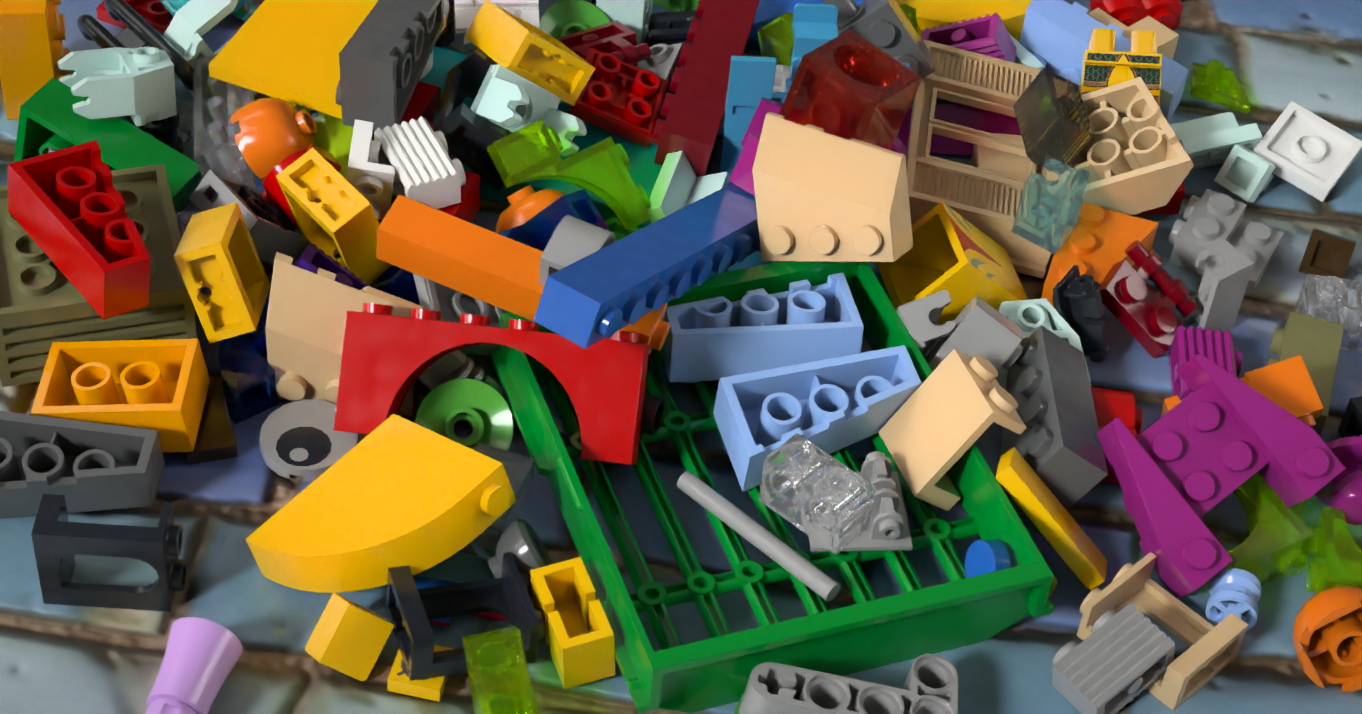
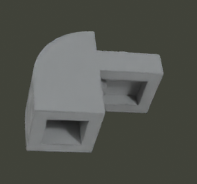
M566 215L556 227L540 257L539 284L545 286L548 275L614 243L615 234Z

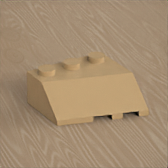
M1138 77L1077 96L1060 117L1061 121L1078 100V105L1060 125V129L1079 106L1081 110L1061 132V137L1081 113L1083 116L1064 137L1061 145L1083 119L1085 122L1062 148V153L1086 125L1087 127L1062 157L1063 196L1069 207L1072 200L1086 204H1095L1101 208L1123 214L1134 215L1167 205L1194 164L1142 78ZM1072 98L1059 102L1060 112ZM1088 132L1089 135L1079 145V147L1074 151V153L1069 157V159L1064 163V159L1067 157V155Z
M773 112L766 113L752 169L762 261L894 262L913 248L906 156L904 154L854 138L847 140L825 133L823 128L810 124L805 126L785 120V116Z
M277 252L274 259L265 327L270 397L292 401L303 399L325 400L336 404L347 311L362 312L363 303L393 306L392 316L411 318L412 308L423 309V306L370 286H366L361 290L335 281L337 275L335 273L319 268L317 274L291 265L292 257ZM419 379L410 388L398 414L413 416L422 384Z

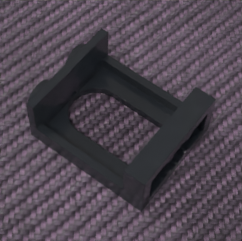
M475 49L447 73L433 131H441L443 133L450 154L480 175L497 190H500L528 168L530 155L516 145L515 136L507 134L505 137L463 104L466 97L475 99L490 65H496L478 49Z
M42 495L31 535L44 604L171 612L175 591L184 590L187 577V562L184 559H178L183 544V526L174 524L172 502H164L158 528L69 522L65 495ZM74 554L138 559L152 566L159 578L152 584L137 587L72 583L71 580L76 566Z
M511 552L504 553L501 578L417 589L409 565L388 568L385 607L390 622L395 625L393 631L410 681L535 663L538 640H542L545 637L544 616L540 608L533 607L530 600L531 590L526 572H519ZM491 612L509 620L514 629L512 635L501 642L434 652L435 637L429 620Z

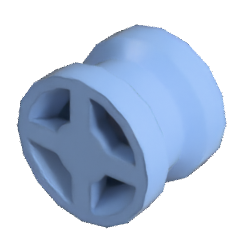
M1226 568L1220 570L1211 578L1209 586L1210 598L1208 599L1205 613L1207 620L1214 627L1231 613L1248 624L1247 630L1255 626L1259 612L1257 603L1261 597L1262 590L1260 581L1256 576L1246 570Z

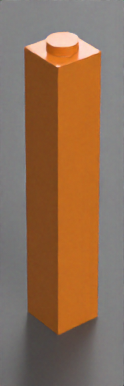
M402 195L397 196L377 228V259L531 321L534 320L544 286L539 284L540 257L543 251ZM667 303L663 304L657 311H651L642 316L633 325L628 324L618 331L639 333L638 343L649 344V354L652 348L660 351L670 329V323L664 321Z

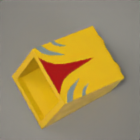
M944 202L939 203L912 225V249L894 262H876L896 311L898 306L947 289L952 301L943 308L938 319L939 326L944 325L947 321H954L976 295L996 310H998L1001 302L1029 300L1007 251Z

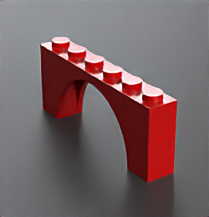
M363 303L362 312L347 311L334 421L335 431L370 434L393 413L398 415L404 398L412 385L435 362L463 348L475 345L499 344L518 349L532 356L546 366L561 382L574 405L578 417L582 443L581 459L629 465L637 464L650 350L649 344L638 343L639 333L616 331L610 338L602 339L584 349L558 334L539 332L540 324L535 321L510 319L509 328L490 326L491 317L461 313L460 323L441 321L442 311L412 308L411 318L392 316L393 306Z

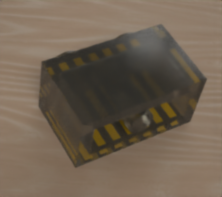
M1045 68L1040 71L1013 105L1018 128L1025 146V153L1032 162L1039 166L1045 167L1048 165L1063 172L1094 135L1078 85Z

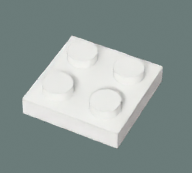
M1291 101L1254 148L1253 152L1276 166L1272 173L1323 202L1359 154L1362 148V141Z

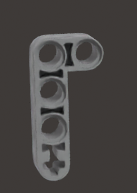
M923 654L913 661L902 689L776 662H765L758 664L752 669L738 714H958V674L950 661L936 654Z

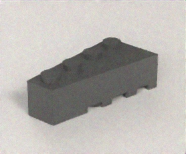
M1041 325L1029 337L1022 339L1020 344L1024 347L1023 351L1015 363L1008 368L1006 391L1017 401L1018 407L1015 410L1027 428L1019 435L1003 427L1000 456L1015 447L1063 507L1068 510L1108 475L1104 451L1096 433L1099 431L1084 353ZM1000 484L1022 523L1041 534Z
M0 411V519L37 516L43 494L65 495L67 513L153 506L165 466L158 430Z

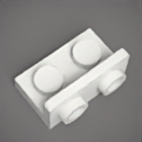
M355 119L346 180L371 203L377 219H383L391 206L395 167L378 164L380 141L372 140L374 122Z

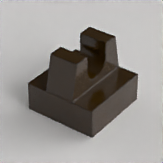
M1313 228L1299 272L1341 285L1356 241Z

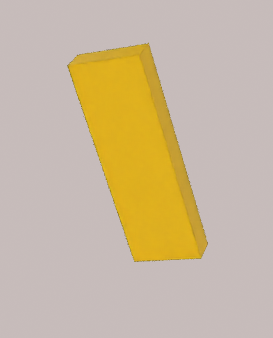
M1013 447L1000 456L996 479L1074 574L1090 590L1105 582L1107 559L1022 455Z

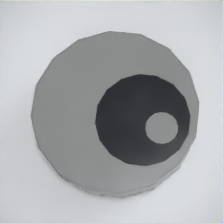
M303 399L284 404L269 414L261 426L260 452L266 465L279 476L290 479V474L303 476V481L313 482L359 443V433L334 430L336 404L325 400Z

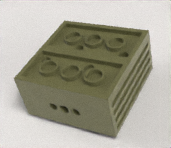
M164 164L111 171L113 186L117 193H121L126 203L125 212L129 219H133L150 256L149 306L105 320L102 319L8 212V184L0 185V377L2 387L40 382L52 342L197 338L194 305L173 257L181 237Z

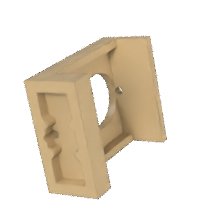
M1150 552L1135 565L1132 563L1124 565L1114 577L1113 582L1103 590L1095 588L1086 596L1080 606V612L1083 615L1077 636L1085 640L1092 634L1091 630L1094 623L1105 612L1113 610L1118 613L1129 603H1132L1137 610L1150 616L1187 644L1190 648L1170 663L1166 673L1162 677H1158L1146 689L1174 711L1237 657L1248 624L1231 613L1214 627L1150 578L1157 557Z

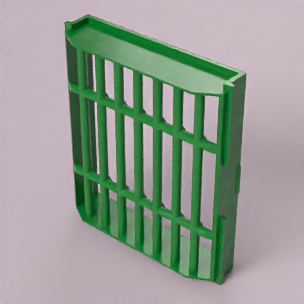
M780 261L726 271L712 276L701 286H695L684 292L680 298H674L667 302V307L720 296L725 297L730 302L741 300L746 295V291L764 288L768 294L789 291V284L791 282L806 279L810 282L811 286L827 283L828 275L843 272L864 326L863 335L871 349L874 351L905 345L921 380V384L932 373L931 368L867 262ZM511 312L500 314V328H509L510 319L531 321ZM539 325V332L557 334L547 329L546 327ZM499 345V349L490 351L491 362L537 472L548 479L577 551L582 558L596 591V600H600L612 628L615 658L639 714L657 709L693 713L738 702L745 692L752 669L758 664L765 662H776L845 676L915 659L923 654H935L980 643L1030 614L1033 618L1052 614L1054 607L1048 598L1054 575L975 442L946 472L961 497L959 501L969 518L946 522L943 519L937 518L928 502L914 497L880 434L876 433L869 436L877 451L884 453L891 460L892 472H898L902 496L920 529L910 531L913 545L912 550L819 551L808 554L798 549L765 482L747 490L765 528L822 572L836 568L839 569L856 602L854 605L829 610L821 596L776 562L760 565L755 561H751L739 534L705 508L704 510L734 571L713 576L704 572L644 444L671 439L685 470L690 471L718 492L691 437V434L716 429L723 442L713 415L718 389L713 380L694 383L707 412L692 415L679 412L657 365L665 364L662 348L660 351L652 348L648 358L645 386L650 395L664 398V415L656 436L640 433L637 464H632L685 579V582L663 587L659 583L654 582L602 462L581 459L582 443L578 417L574 405L561 382L541 362L518 349ZM539 385L547 386L570 440L562 441ZM848 447L829 454L839 472H861ZM571 459H579L637 593L629 594ZM807 464L789 472L801 498L799 473H811ZM979 534L982 540H998L1008 551L1011 568L966 578L965 566L951 542L970 538ZM931 547L950 582L924 588L905 552ZM885 557L903 593L877 599L859 563ZM791 579L808 616L781 622L764 585ZM743 590L760 627L732 633L715 596ZM695 601L711 638L682 645L666 607ZM646 613L662 650L653 651L638 614Z

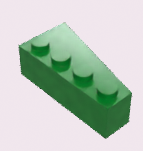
M54 77L20 106L14 162L46 154L49 148L61 150L97 140L101 149L103 164H108L111 170L164 164L176 217L192 202L189 197L200 183L203 166L121 117L90 120L75 113L72 104L86 101L88 98L73 96L71 88Z

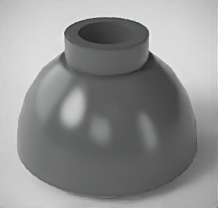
M519 518L510 523L502 532L497 542L495 555L487 559L495 578H501L504 553L511 552L519 572H526L530 587V570L553 564L535 530L526 520Z

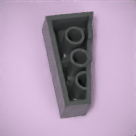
M378 0L339 53L340 80L336 89V104L342 105L343 125L354 126L355 119L374 122L373 130L376 131L377 128L383 130L386 126L392 127L395 123L400 124L444 26V0Z

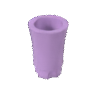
M184 617L174 621L170 628L162 664L146 702L147 710L145 714H208L226 677L243 654V646L240 640L227 628L207 619Z

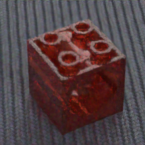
M849 30L803 55L779 115L785 116V120L804 126L810 124L823 128L825 133L847 140L854 138L889 150L923 77L852 30Z

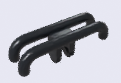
M104 0V6L110 17L115 21L121 20L128 26L115 37L91 15L84 14L78 18L77 25L84 38L89 41H95L102 49L114 47H155L159 50H165L174 64L175 74L185 88L189 91L199 89L201 80L184 56L124 0Z

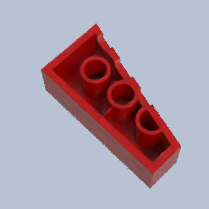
M97 140L8 164V212L102 319L105 320L149 306L150 256L133 219H129L125 212L126 203L121 193H117L113 186L112 173L108 164H103L101 149Z

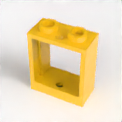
M485 0L464 36L499 65L560 97L561 100L572 106L576 103L596 69L552 35L489 0Z
M311 148L276 175L303 236L310 243L316 244L318 249L323 250L334 261H338L341 266L354 273L356 278H361L365 284H370L392 266V264L376 258L379 222L371 203L314 148ZM340 253L341 258H335V255Z
M238 202L193 214L173 257L209 344L255 331L271 286ZM208 287L211 290V294L204 295L200 289Z

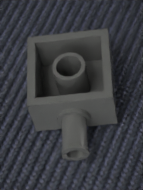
M823 0L825 4L838 7L837 28L839 46L835 78L848 96H858L859 98L865 61L909 63L910 69L906 89L935 71L931 52L895 0H866L858 6L854 0Z

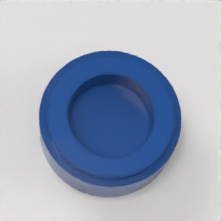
M976 540L967 550L965 557L966 578L1011 568L1008 551L998 540Z

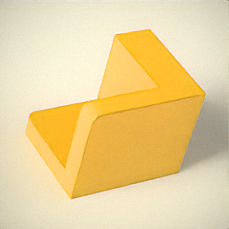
M333 592L305 646V651L319 663L363 682L367 680L395 625L377 612Z

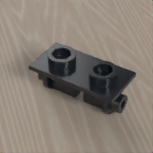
M1074 265L1054 287L1053 305L1079 336L1084 356L1090 357V360L1093 362H1102L1108 358V353L1111 351L1107 324L1104 321L1090 320V318L1101 319L1104 315L1100 284L1094 281V277L1091 275L1080 276L1079 266Z

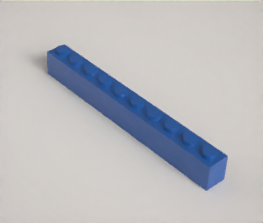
M732 183L548 275L533 321L584 349L604 338H610L621 328L628 324L633 325L642 316L651 311H657L663 304L674 298H680L684 292L695 286H701L707 279L716 274H722L726 268L737 262L741 263L747 256L756 251L760 252L755 196Z

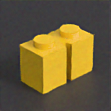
M577 557L530 570L532 605L534 608L542 610L545 621L544 640L546 645H550V655L564 689L614 676V633L600 600H596V591L582 558Z

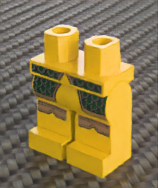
M1093 29L1088 50H1085L1083 54L1079 96L1141 77L1160 108L1162 54L1157 53L1155 32L1132 31L1130 52L1114 51L1116 30Z

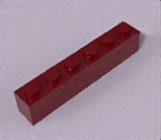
M699 0L695 17H693L687 42H684L678 66L683 68L675 67L669 91L675 94L667 92L662 105L660 117L666 120L657 119L650 144L658 146L654 160L655 164L662 166L668 153L683 151L696 176H705L725 114L731 56L744 55L760 0Z

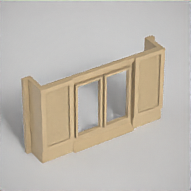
M923 39L924 44L932 54L935 71L915 83L906 157L911 226L939 203L944 202L1007 251L1016 272L1043 279L1047 263L1058 239L1060 195L1063 184L1062 152L1060 151L1061 142L1058 144L1061 134L1056 137V134L1060 131V126L1056 131H1054V128L1060 122V118L1054 125L1052 122L1060 114L1059 102L1066 100L1067 79L1044 74V70ZM936 98L1033 122L1032 143L934 119ZM932 133L1031 158L1029 180L930 156Z

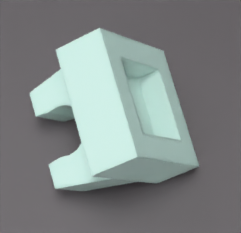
M1235 144L1214 181L1245 201L1254 203L1260 192L1265 191L1274 177L1272 172L1276 166L1243 145Z

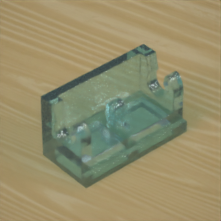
M1046 159L1044 168L1055 172L1059 179L1049 181L1042 175L1030 173L1024 184L1011 232L1055 255L1077 225L1090 172L1084 169L1078 171L1055 159Z

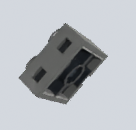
M209 169L190 195L189 199L203 212L238 202L262 265L273 271L277 252L292 257L291 265H293L310 244L303 236L301 230L296 228L282 210L266 203L261 197L262 192Z

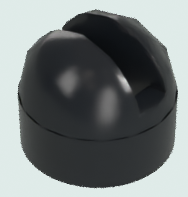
M644 395L640 433L656 436L664 415V398Z

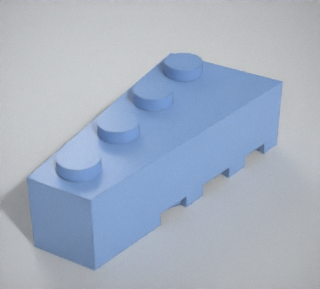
M1032 0L1026 9L1019 43L1045 65L1044 74L1067 79V93L1079 96L1083 54L1085 50H1088L1093 29L1116 30L1114 51L1130 52L1131 40L1122 34L1124 30L1112 23L1107 27L1087 15L1089 9L1074 1L1071 5L1064 0ZM1162 54L1160 109L1166 120L1169 121L1180 103L1189 70Z
M842 272L828 275L827 283L811 286L810 282L806 279L791 282L789 284V291L768 294L764 288L746 291V295L739 301L730 302L725 297L720 296L666 307L664 321L670 323V329L663 344L662 356L669 383H696L699 381L719 380L722 377L861 353L864 326L845 275Z
M905 345L720 378L713 415L742 492L878 433L919 388L921 380Z

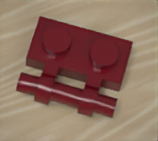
M613 21L556 38L583 59H585L590 47L602 53H610L619 60L635 67L638 66V62L651 58L648 44L642 43L637 45L636 32L619 21Z
M1136 240L1125 249V253L1134 262V265L1131 266L1125 259L1114 264L1100 284L1102 303L1144 349L1153 358H1156L1168 351L1173 342L1177 327L1184 325L1181 319L1173 312V309L1176 308L1183 317H1186L1197 308V304L1188 295L1189 288L1181 279L1174 280L1162 267L1163 260L1154 250L1148 251L1139 240ZM1148 278L1160 290L1159 296L1147 284Z

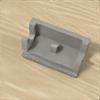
M1220 237L1215 240L1213 246L1201 251L1197 256L1195 266L1201 267L1206 264L1195 300L1197 308L1186 317H1183L1182 314L1179 316L1184 323L1183 326H1186L1189 322L1200 323L1198 328L1202 327L1204 331L1209 328L1213 331L1220 329L1222 332L1233 330L1254 262Z
M947 289L898 306L897 314L923 357L928 352L927 350L932 341L949 335L956 326L955 321H947L941 326L938 324L943 308L952 301Z

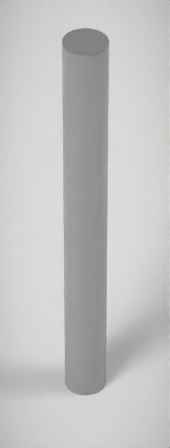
M686 471L680 476L677 481V487L827 602L836 597L840 590V585L693 473Z

